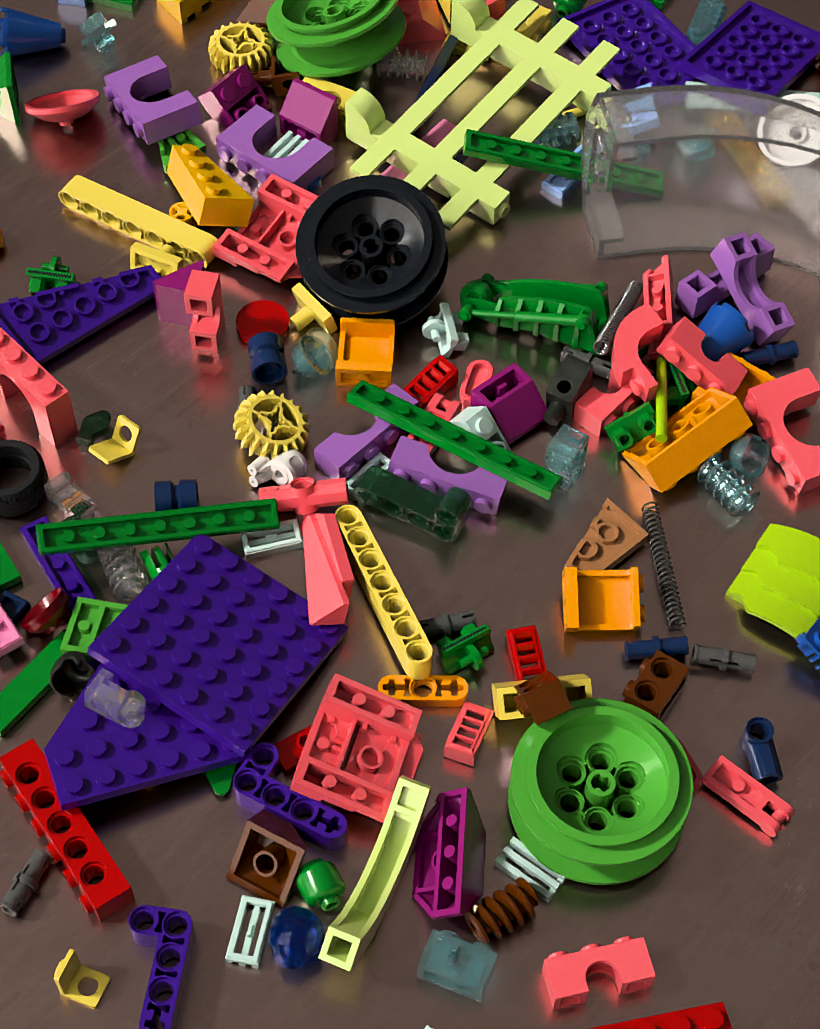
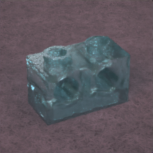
M566 424L562 425L547 445L544 468L563 477L561 486L558 489L568 493L584 471L589 436Z

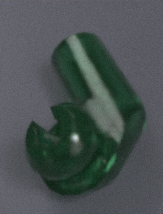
M100 410L86 416L82 421L76 442L81 446H88L94 433L109 426L111 414L106 410Z

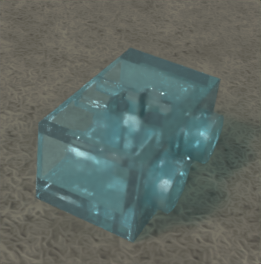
M433 929L418 964L417 978L482 1002L496 966L497 953L493 952L486 944L480 942L472 944L461 940L460 936L452 931L442 930L440 932ZM458 959H462L464 961L461 962L459 966L453 965V963H456Z

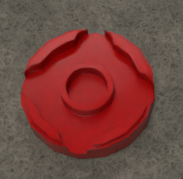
M269 300L253 301L243 306L237 313L235 320L239 337L247 344L251 337L261 332H274L284 339L290 329V319L286 309L282 305Z

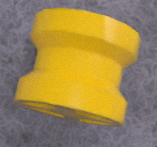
M178 202L170 207L169 214L171 217L197 228V222L185 202Z

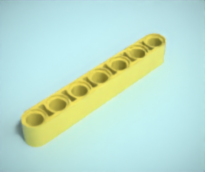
M75 175L58 193L60 201L69 209L154 248L160 249L163 245L168 244L174 248L175 256L183 258V261L189 264L202 260L206 268L216 257L213 246L218 239L215 236L83 176Z
M354 505L339 507L336 510L335 516L349 563L405 673L414 680H423L429 677L433 664L432 646L359 508Z

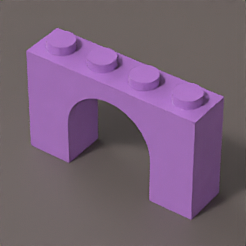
M158 55L104 76L106 87H103L107 100L109 102L113 101L116 111L118 113L122 112L127 125H132L138 138L142 137L147 145L203 123L198 101L188 90L161 101L142 102L147 97L172 88L168 67Z
M257 104L216 137L218 156L223 161L236 166L242 172L258 179L262 184L272 173L308 190L307 186L319 175L322 178L334 168L333 148L314 137L297 152L287 157L270 158L258 153L257 151L277 134L276 116Z

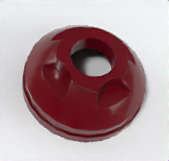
M62 587L51 591L26 614L20 626L28 633H46L49 635L58 629L70 615L68 612L69 595Z

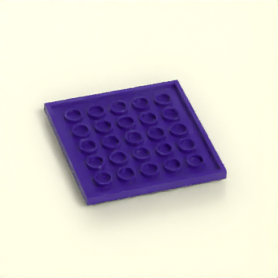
M201 534L196 535L89 645L87 654L244 758L344 638L349 627L344 624L310 625L308 601L207 535Z

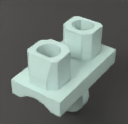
M441 302L439 305L440 312L436 316L427 318V322L422 326V332L424 337L438 342L441 355L444 358H449L453 350L465 351L469 343L468 333L456 331H460L463 325V321L458 316L459 312H452L449 303Z

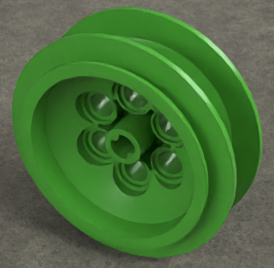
M275 0L267 13L266 23L270 34L278 40L276 55L279 63L286 70L299 72L301 76L333 78L366 69L391 52L405 34L407 25L405 15L396 5L398 0Z
M592 698L571 701V709L539 725L533 723L520 739L512 760L508 789V806L511 821L523 845L538 862L549 870L567 879L592 885H612L629 882L657 868L667 859L677 845L683 832L693 797L691 766L676 736L660 720L641 708L611 699ZM602 765L606 768V770H597L593 766ZM572 776L578 781L568 782L564 777ZM628 782L633 785V788H625L620 783ZM572 806L576 811L566 812L562 807ZM626 811L633 817L624 818L619 815V812ZM596 823L604 829L594 830L589 825Z

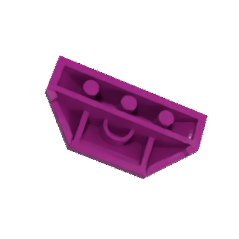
M468 787L438 794L435 800L436 804L427 814L416 840L412 896L434 920L464 915L483 895L486 831L471 789Z

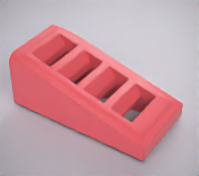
M465 701L444 746L443 757L474 767L495 711ZM470 712L485 718L482 721L467 715ZM464 722L480 726V729L478 730L467 725H464ZM463 731L475 735L476 737L474 739L460 734V732ZM457 740H459V741H462V742L471 744L472 746H471V748H470V747H467V746L458 744V743H456V742H457Z

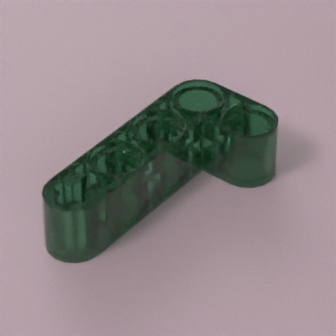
M370 466L354 490L355 495L360 500H363L364 503L446 542L455 541L469 518L472 503L470 495L461 488L450 487L445 496L441 497L377 466Z

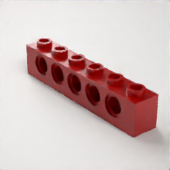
M34 739L28 740L1 756L0 763L3 770L0 771V777L7 789L13 786L18 793L14 796V799L23 813L27 811L31 813L34 818L30 821L31 826L39 838L45 835L50 844L46 846V849L53 861L57 863L61 860L66 869L62 873L72 889L78 886L83 894L79 897V900L88 915L94 912L101 922L133 902L135 898L130 884L79 807L61 811L46 758ZM30 778H38L31 784H25ZM46 802H54L49 808H40ZM63 826L70 827L65 833H56ZM79 851L87 852L82 858H72ZM96 876L103 877V880L98 884H88Z

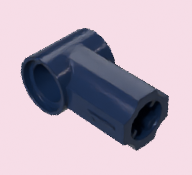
M754 717L747 722L740 738V745L747 754L753 778L764 786L772 785L783 779L782 769L773 741L774 727L768 719ZM751 733L759 734L763 740L754 738Z

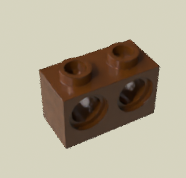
M657 649L651 659L646 657L638 670L640 675L636 681L630 680L622 693V696L625 697L624 702L641 708L658 720H661L686 684L690 668ZM656 674H663L667 678H660ZM640 697H648L651 701H644Z
M549 670L514 686L517 696L513 697L518 711L521 715L523 714L526 720L530 718L536 725L572 708L559 678Z

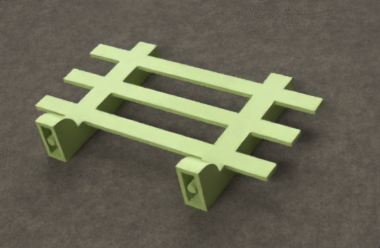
M452 0L451 35L471 46V48L394 124L385 119L384 110L378 100L362 87L345 102L346 138L367 150L350 167V172L357 176L372 175L386 161L408 174L403 181L410 183L421 191L428 186L450 199L439 211L444 228L448 231L468 211L494 225L500 218H504L510 210V192L495 183L506 173L511 165L487 161L477 172H474L454 160L463 149L466 130L470 129L480 132L530 80L551 91L552 94L510 137L511 139L534 143L571 103L596 116L602 109L605 110L612 100V96H610L612 84L598 77V75L619 54L620 48L603 40L578 66L557 54L579 30V26L571 21L562 18L538 43L516 31L539 8L538 3L532 0H518L497 21L490 17L489 8L485 0ZM489 57L512 69L435 148L412 135Z

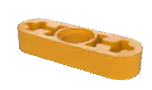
M387 675L378 683L379 692L413 707L455 708L462 706L468 699V683L464 678L456 675H429V677L423 680H414L408 677V675ZM420 685H426L432 690V693L427 697H419L415 694L414 690ZM405 686H409V696H405ZM437 686H441V696H437ZM389 687H395V695H389ZM451 687H457V696L451 695Z

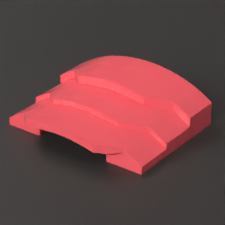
M271 173L257 191L259 205L252 212L248 227H240L237 232L227 228L214 244L213 250L216 257L236 267L241 265L257 274L261 273L282 283L288 278H303L296 258V236L305 212L319 196Z
M335 673L328 685L307 736L290 790L318 802L325 800L350 812L356 811L384 823L399 777L403 775L411 779L414 778L424 750L416 733L422 710Z

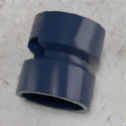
M261 332L251 337L248 342V351L251 359L253 379L260 384L266 385L281 382L288 374L283 339L274 332Z
M197 479L180 480L178 485H175L172 480L155 481V511L199 507Z

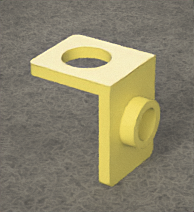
M120 415L117 418L112 438L91 445L89 452L106 464H112L131 457L135 454L141 427L126 416ZM124 425L131 430L132 438L130 441H127L122 435V427Z
M71 948L65 958L58 964L54 974V981L61 995L93 1009L97 1008L111 982L108 975L82 965L76 950ZM85 978H94L98 982L97 991L90 996H84L78 990L80 982Z

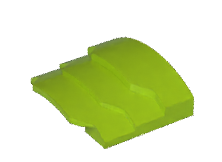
M770 524L725 595L743 604L748 614L767 621L794 638L804 631L806 633L820 616V538L788 526Z

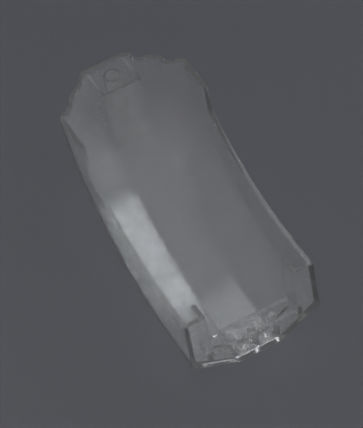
M712 85L653 86L596 94L585 117L581 170L582 210L597 259L672 250L713 251L723 238L746 232L748 237L757 232L775 247L772 261L817 276L820 283V111L769 94Z

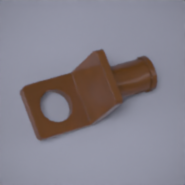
M271 56V67H269V70L251 72L260 86L272 84L276 96L288 94L290 88L282 84L285 80H294L295 78L301 80L299 72L280 74L275 56Z

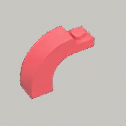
M649 302L633 310L620 323L615 334L611 353V368L616 382L620 387L630 383L633 393L637 396L639 395L644 403L655 399L658 383L640 360L638 351L659 339L664 322Z

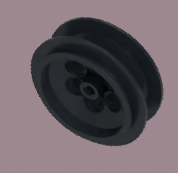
M366 175L350 178L330 187L310 205L297 231L296 258L305 287L332 315L333 319L339 323L342 317L391 319L395 320V326L402 324L420 314L432 303L446 278L448 248L441 216L433 202L421 190L398 178L383 175ZM365 232H372L371 235L361 236ZM391 237L398 238L395 242L387 241ZM347 250H353V253L349 255H343V252ZM399 260L406 261L401 266L394 265ZM354 273L361 274L358 278H349ZM383 278L387 280L383 284L375 283L378 279Z

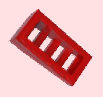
M439 355L403 390L418 401L419 408L424 409L436 392L444 394L458 383L459 371L447 359ZM425 385V386H426L428 389H430V390L427 391V390H426L425 388H423L422 386ZM416 391L422 398L419 399L413 393Z
M531 625L507 630L505 644L516 681L524 680L523 677L541 674L547 671L536 626ZM533 652L532 654L518 656V653ZM536 663V666L521 668L522 665Z

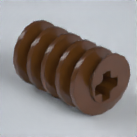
M523 877L516 879V885L512 883L505 885L504 891L500 889L494 891L493 898L489 896L482 898V905L475 903L470 908V912L467 911L464 914L465 920L473 934L486 946L490 945L488 934L492 933L497 939L502 938L500 927L503 926L509 933L513 932L512 920L523 926L525 924L524 913L531 919L536 918L534 907L539 905L538 899L530 884Z

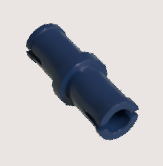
M791 340L790 342L777 345L764 344L763 348L741 352L740 357L754 366L763 364L771 366L775 365L776 361L797 358L799 356V349L796 341Z
M686 635L659 639V636H652L651 640L625 641L624 643L626 661L645 659L646 657L652 658L657 649L668 656L689 654Z

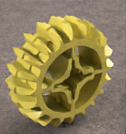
M239 21L237 24L230 22L229 26L221 25L220 30H214V35L210 36L208 52L212 65H215L217 71L222 70L224 75L243 64L247 66L250 72L262 71L263 68H268L271 56H273L274 44L272 43L271 34L267 33L266 28H260L258 23L251 25L250 21L247 23Z
M261 390L257 396L252 393L248 396L247 400L244 399L239 409H237L233 423V430L236 431L235 439L242 441L241 449H249V456L256 454L260 457H265L269 455L270 460H272L281 452H288V449H294L301 453L310 435V424L307 423L308 415L301 413L302 406L294 405V398L287 400L284 393L276 396L273 390L266 395Z

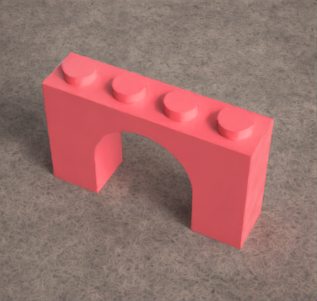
M0 327V395L6 399L18 390H21L33 410L39 433L57 448L79 433L69 391Z
M808 367L749 388L743 403L745 412L749 417H752L757 425L760 437L766 440L774 460L780 463L785 472L787 482L795 488L798 495L820 487V446L807 445L797 441L789 434L783 420L790 413L814 405L820 395V385Z

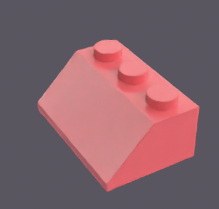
M436 0L397 1L396 5L403 11L407 24L405 34L399 44L446 39Z

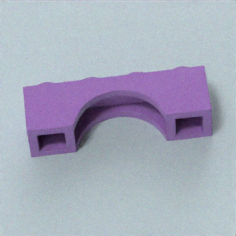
M756 232L749 239L758 254L755 264L756 277L758 278L770 270L775 247ZM698 269L679 281L675 304L692 319H695L710 309L715 302H721L730 296L731 293L718 269L708 275H705Z
M746 232L723 238L711 252L710 256L741 314L748 321L747 325L750 331L753 329L758 346L781 340L796 324L783 301H772L761 290L755 271L758 254Z
M395 383L385 390L418 407V401ZM375 416L376 423L369 430L361 434L343 435L334 432L314 448L315 466L331 479L344 477L350 479L358 472L361 466L373 459L387 444L391 445L394 443L399 434L404 430Z
M402 435L389 461L387 478L398 484H406L420 489L426 494H434L448 499L452 503L463 504L476 509L480 513H488L494 516L498 512L508 485V480L481 467L465 474H454L444 471L431 459L428 444Z

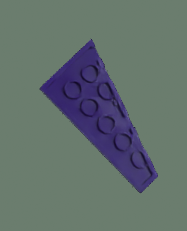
M151 265L119 272V275L105 279L102 277L94 278L89 283L78 285L77 282L36 292L34 296L22 299L18 297L10 298L8 302L0 304V327L42 365L155 297L153 281L161 277Z

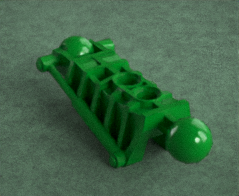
M485 273L480 279L472 280L462 287L459 295L461 310L458 316L465 322L474 316L492 322L497 327L513 328V331L517 332L519 329L532 331L535 336L541 334L553 341L571 345L575 349L583 348L598 357V354L593 350V344L610 317L608 285L605 282H598L594 285L546 279L494 280L491 274ZM648 345L638 351L640 359L646 355Z

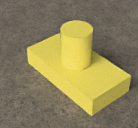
M135 242L130 247V269L151 265L160 277L182 269L183 258L175 256L174 248L168 244L163 245L159 250Z
M300 282L291 288L298 304L302 307L301 310L290 318L291 323L298 331H301L313 320L329 335L338 329L332 315Z

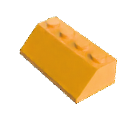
M710 387L667 419L666 442H657L656 432L633 444L622 455L650 487L663 493L674 488L677 485V481L685 475L698 470L700 464L709 457L718 455L729 442L742 437L745 434V430L753 424L737 397Z

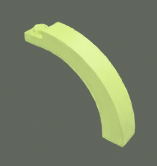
M403 775L399 777L383 826L367 865L345 907L332 924L329 925L318 959L347 971H351L360 960L374 937L400 883L425 818L423 814L433 787Z

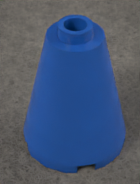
M7 7L0 8V12H5V17L0 18V46L5 48V52H10L11 57L58 49L61 47V43L66 42V30L61 28V23Z
M719 301L715 302L698 326L706 334L701 343L702 351L712 361H717L729 352L735 355L750 346L755 340L753 329L748 331L745 327V324L748 322L746 318L728 303L724 302L720 306Z

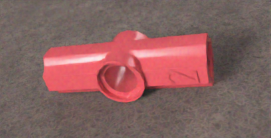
M299 477L287 485L259 488L258 492L259 500L276 498L278 512L294 511V513L299 515L312 514L319 507L349 504L350 501L346 477L314 481L311 477Z

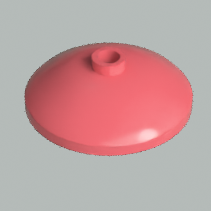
M93 89L65 90L31 99L24 104L25 111L32 117L45 122H59L60 126L74 124L75 119L86 115L94 108L100 100V95L98 91Z

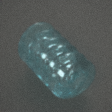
M699 0L697 9L686 32V37L695 46H698L723 23L727 14L725 3L721 0Z
M566 112L565 115L561 114L534 144L543 145V142H545L546 146L552 147V141L555 140L556 145L559 147L562 145V139L564 138L566 144L569 145L571 144L572 136H574L576 143H579L581 141V132L575 115L572 112Z
M718 452L703 464L698 473L697 480L700 484L705 485V489L712 493L715 500L720 501L723 508L728 509L727 511L731 516H739L746 513L756 504L760 497V491L751 495L754 485L749 483L743 487L746 477H737L739 473L737 468H732L728 471L731 462L729 460L721 462L724 456L721 452Z

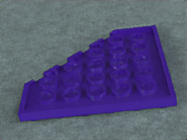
M102 663L44 748L45 758L61 811L244 761L249 754L248 752L242 758ZM119 687L126 690V702L118 699L119 694H121ZM130 691H136L143 695L145 699L144 709L139 702L130 699Z

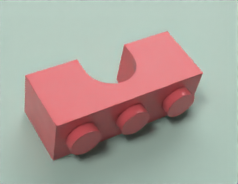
M192 270L184 292L186 313L193 314L189 329L191 349L218 353L226 329L219 273Z
M683 317L669 329L656 350L685 374L688 379L703 389L707 390L713 387L730 395L734 394L748 370L729 353H726L717 361L708 359L701 348L702 340L706 334L687 317Z
M645 366L651 375L654 376V371ZM612 369L610 370L608 388L615 393H603L592 387L575 402L573 420L598 438L606 432L604 429L606 425L622 417L624 412L632 411L636 403L641 399L639 395L637 396L633 393L630 383L621 387L618 385Z
M632 936L621 937L615 940L614 944L605 946L597 943L583 947L581 951L570 954L567 951L552 953L547 959H544L542 974L553 1010L586 1003L589 993L586 978L593 973H604L610 976L616 984L619 995L652 988L656 977L644 937L633 939Z

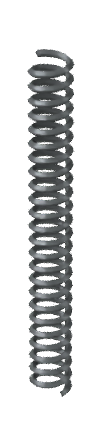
M634 280L627 286L593 344V350L598 355L604 356L610 350L620 323L631 313L643 292L642 282Z
M653 501L647 502L642 506L641 511L643 512L646 531L649 533V545L651 546L650 549L654 565L656 566L657 579L662 591L661 595L663 596L662 600L664 601L663 604L666 616L668 617V625L673 629H682L687 623L684 622L682 602L679 601L681 598L678 596V587L675 586L677 582L674 581L675 576H673L672 562L669 561L671 557L668 556L669 551H667L665 532H663L664 528L660 521L661 517H659L658 503ZM649 504H655V506L645 507ZM651 509H656L655 511L646 512ZM651 514H657L656 516L647 517ZM658 518L657 521L649 522L651 519ZM659 523L658 526H654V527H651V526H650V525H652V524ZM661 528L658 531H651L653 529ZM657 533H662L659 536H652ZM658 538H663L662 540H659V541H653V540L658 539ZM658 543H664L663 545H660V546H654V545H656V544H658ZM659 548H665L664 550H661V551H655V550H657V549H659ZM660 553H667L662 556H657ZM661 558H668L667 560L658 561ZM663 563H669L668 565L659 566ZM664 568H670L669 570L660 571ZM665 573H671L670 575L662 576ZM666 578H673L668 581H663ZM668 583H674L673 585L664 586ZM669 588H675L674 590H671V591H665V590H667V589H669ZM676 593L673 596H667L668 594ZM672 598H678L677 600H674V601H668V600H670V599H672ZM679 603L676 606H670L671 604ZM671 623H672V624H680V623H681V624H684V625L679 626V627H674V626L671 625Z

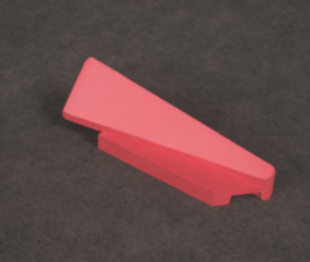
M664 255L661 258L662 264L654 271L648 269L642 274L644 304L649 302L664 322L661 337L649 344V358L655 361L658 357L662 356L656 349L669 329L677 323L673 273L668 255Z
M335 513L303 515L302 532L309 624L312 626L344 624L355 580Z

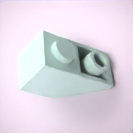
M486 406L467 407L449 421L512 452Z

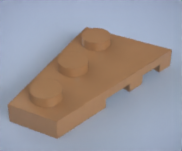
M607 497L601 511L591 522L589 530L577 544L565 563L564 568L577 567V570H611L647 542L649 533Z

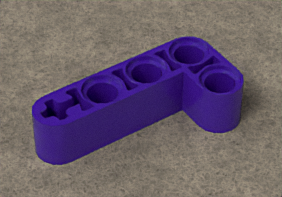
M268 742L255 745L233 778V788L237 803L255 814L265 809L292 823L301 838L324 850L336 852L343 849L348 841L347 820L340 812L290 790L289 786L277 781L276 779L280 773L279 752L277 748ZM262 760H271V761H272V762H271L270 764H268V765H260V764H258V763H259L260 761H262ZM247 785L255 786V788L251 791L241 790L244 786ZM274 799L284 801L278 806L269 804ZM301 814H310L312 816L308 820H299L297 818Z
M141 905L131 911L128 917V924L133 939L138 945L156 948L140 1017L139 1029H157V1015L160 1016L163 1029H176L195 943L193 921L186 911L180 909ZM143 922H153L150 929H138V926ZM177 926L187 928L180 935L171 934V931ZM177 958L180 960L173 968L163 966L168 959ZM163 991L173 993L172 997L167 1001L160 1002L156 1000L158 994Z

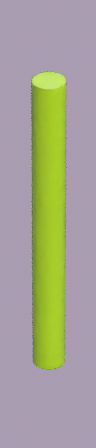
M661 356L656 359V381L658 383L656 391V441L664 443L667 441V360Z

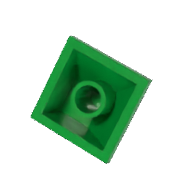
M5 52L0 57V116L14 124H21L18 84L10 52Z

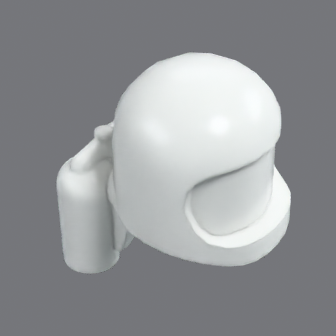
M288 449V452H281L272 460H270L269 455L265 457L259 456L247 467L249 474L252 475L249 477V483L253 487H257L261 483L273 479L278 485H287L292 480L305 475L307 461L302 453L294 449Z

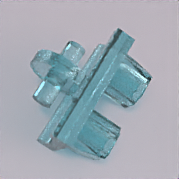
M101 11L96 12L78 26L85 36L80 41L85 48L94 41V45L100 53L108 54L115 49L116 41L108 32L117 26V23L114 19L107 22Z

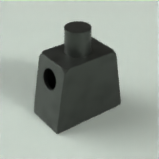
M571 354L566 355L546 391L547 410L543 415V419L547 423L556 426L561 418L566 421L573 420L575 402L592 388V364Z

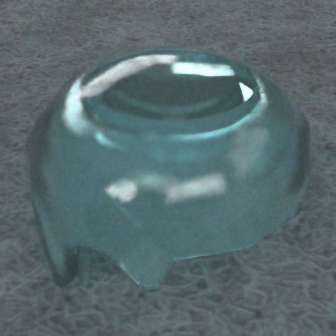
M746 433L736 439L731 445L728 460L731 469L736 474L753 480L763 473L769 461L770 446L762 441V437Z

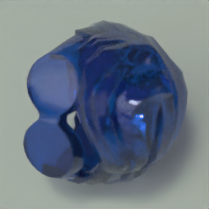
M295 905L278 911L272 920L268 933V943L277 964L282 969L294 970L312 966L322 961L318 957L325 939V929L319 918L307 908Z

